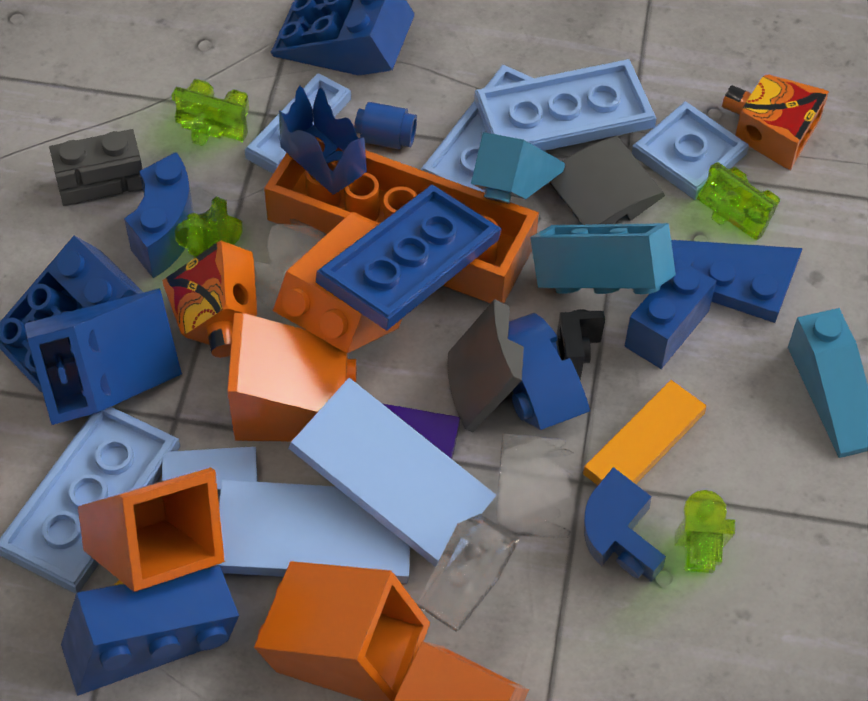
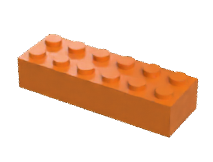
M315 137L323 153L325 145L320 138ZM365 150L367 172L334 195L288 153H286L264 187L267 220L321 240L352 212H356L379 225L433 184L501 228L500 237L496 243L443 285L491 303L494 299L505 303L532 252L530 237L537 234L539 212L511 202L502 203L484 198V192ZM332 161L327 163V165L333 171L339 161Z

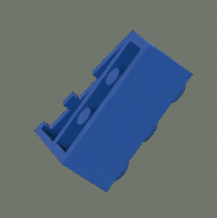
M220 566L205 568L133 592L125 584L77 592L61 642L76 694L79 696L197 652L217 648L228 642L239 614Z

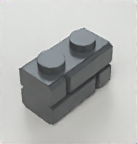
M133 129L112 131L105 135L80 140H69L61 144L49 146L63 206L118 195L126 191L132 192L143 189L139 172L143 168Z

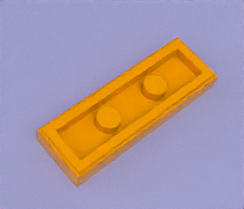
M670 380L584 466L583 475L596 485H599L614 467L633 483L637 484L705 414L707 405Z

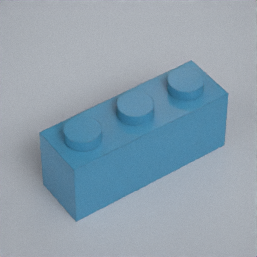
M669 223L551 225L530 237L538 288H555L556 293L559 294L577 292L582 288H594V293L609 294L620 290V288L633 289L635 294H650L659 291L662 284L676 275Z

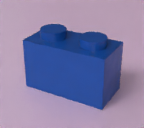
M680 259L674 264L676 275L662 284L659 291L650 293L629 318L624 347L660 369L665 366L707 315L716 285L715 279Z

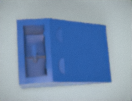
M294 0L270 53L273 57L358 76L392 71L415 14L407 0Z
M74 235L0 321V350L42 392L24 323L144 292L100 249Z
M160 288L24 323L28 344L52 425L101 412L182 375Z

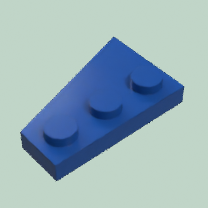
M671 240L674 264L680 259L716 280L712 302L776 323L803 248Z

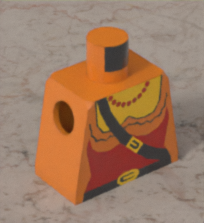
M768 74L762 76L752 93L731 85L723 99L722 108L740 115L735 134L737 137L749 144V147L784 168L791 170L821 120L829 91Z
M220 240L162 280L181 334L185 338L210 345L211 353L215 357L230 356L234 313H245L253 316L258 314L253 253Z

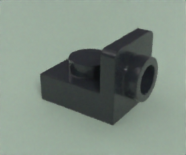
M578 309L571 312H560L556 334L558 352L562 361L568 358L571 359L580 380L583 364L590 363L591 360L590 343L601 342L605 325L604 311Z

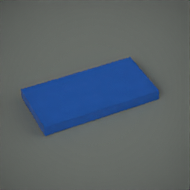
M432 184L321 267L316 274V283L387 331L499 240L501 228Z

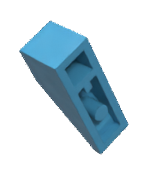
M483 132L471 184L485 190L484 198L502 203H510L511 196L523 199L530 197L564 171L565 163L523 139Z
M840 308L797 317L788 344V350L838 458L867 452L868 384L857 343Z

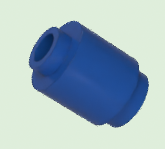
M368 102L365 109H358L354 129L356 133L360 134V138H365V143L400 150L402 146L412 147L417 128V115L408 113L406 108Z

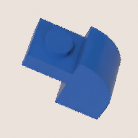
M614 467L594 489L586 504L584 516L586 545L593 558L601 566L614 552L618 555L617 563L627 573L635 578L643 575L652 582L664 568L666 556L633 531V528L650 509L652 497Z

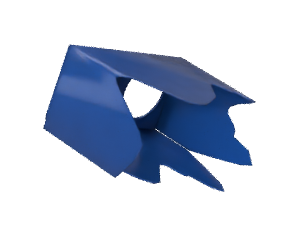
M300 85L296 90L295 102L292 103L289 112L285 114L279 110L280 147L334 195L367 172L365 138H358L349 118L336 119L322 87L318 89L312 111L310 101ZM315 137L323 141L325 145L323 153ZM339 161L333 171L327 165L329 162Z

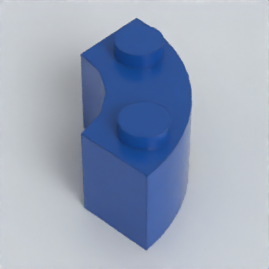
M177 152L139 171L144 197L138 208L124 218L131 251L152 278L163 273L180 257L188 244L187 238L192 223H194L188 174Z
M536 313L509 321L508 339L524 346L522 381L512 390L514 393L512 401L518 417L522 421L524 420L528 424L542 430L590 412V407L576 369L570 358L561 360L556 345L557 335L549 324Z

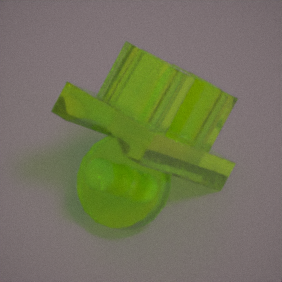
M194 79L187 89L176 86L171 95L172 100L176 104L175 122L181 124V128L191 131L192 143L203 146L210 136L218 139L224 136L241 142L245 140L248 134L246 117L249 111V100L246 93L232 89L228 91L224 100L215 98L213 86L206 81Z
M719 162L711 165L707 181L697 196V200L713 210L711 216L713 221L719 225L729 221L754 240L763 237L780 203V197L771 191H759L749 184L745 173L736 167L728 169Z
M215 196L211 200L212 205L209 210L201 214L191 213L187 216V220L182 221L176 226L175 241L178 245L188 248V253L193 255V259L220 240L232 245L240 240L243 233L242 220L227 215V200Z
M700 490L690 495L685 502L683 509L684 519L675 531L674 546L685 547L684 571L713 573L715 565H721L724 546L735 535V520H725L727 514L726 504L718 494L709 490Z

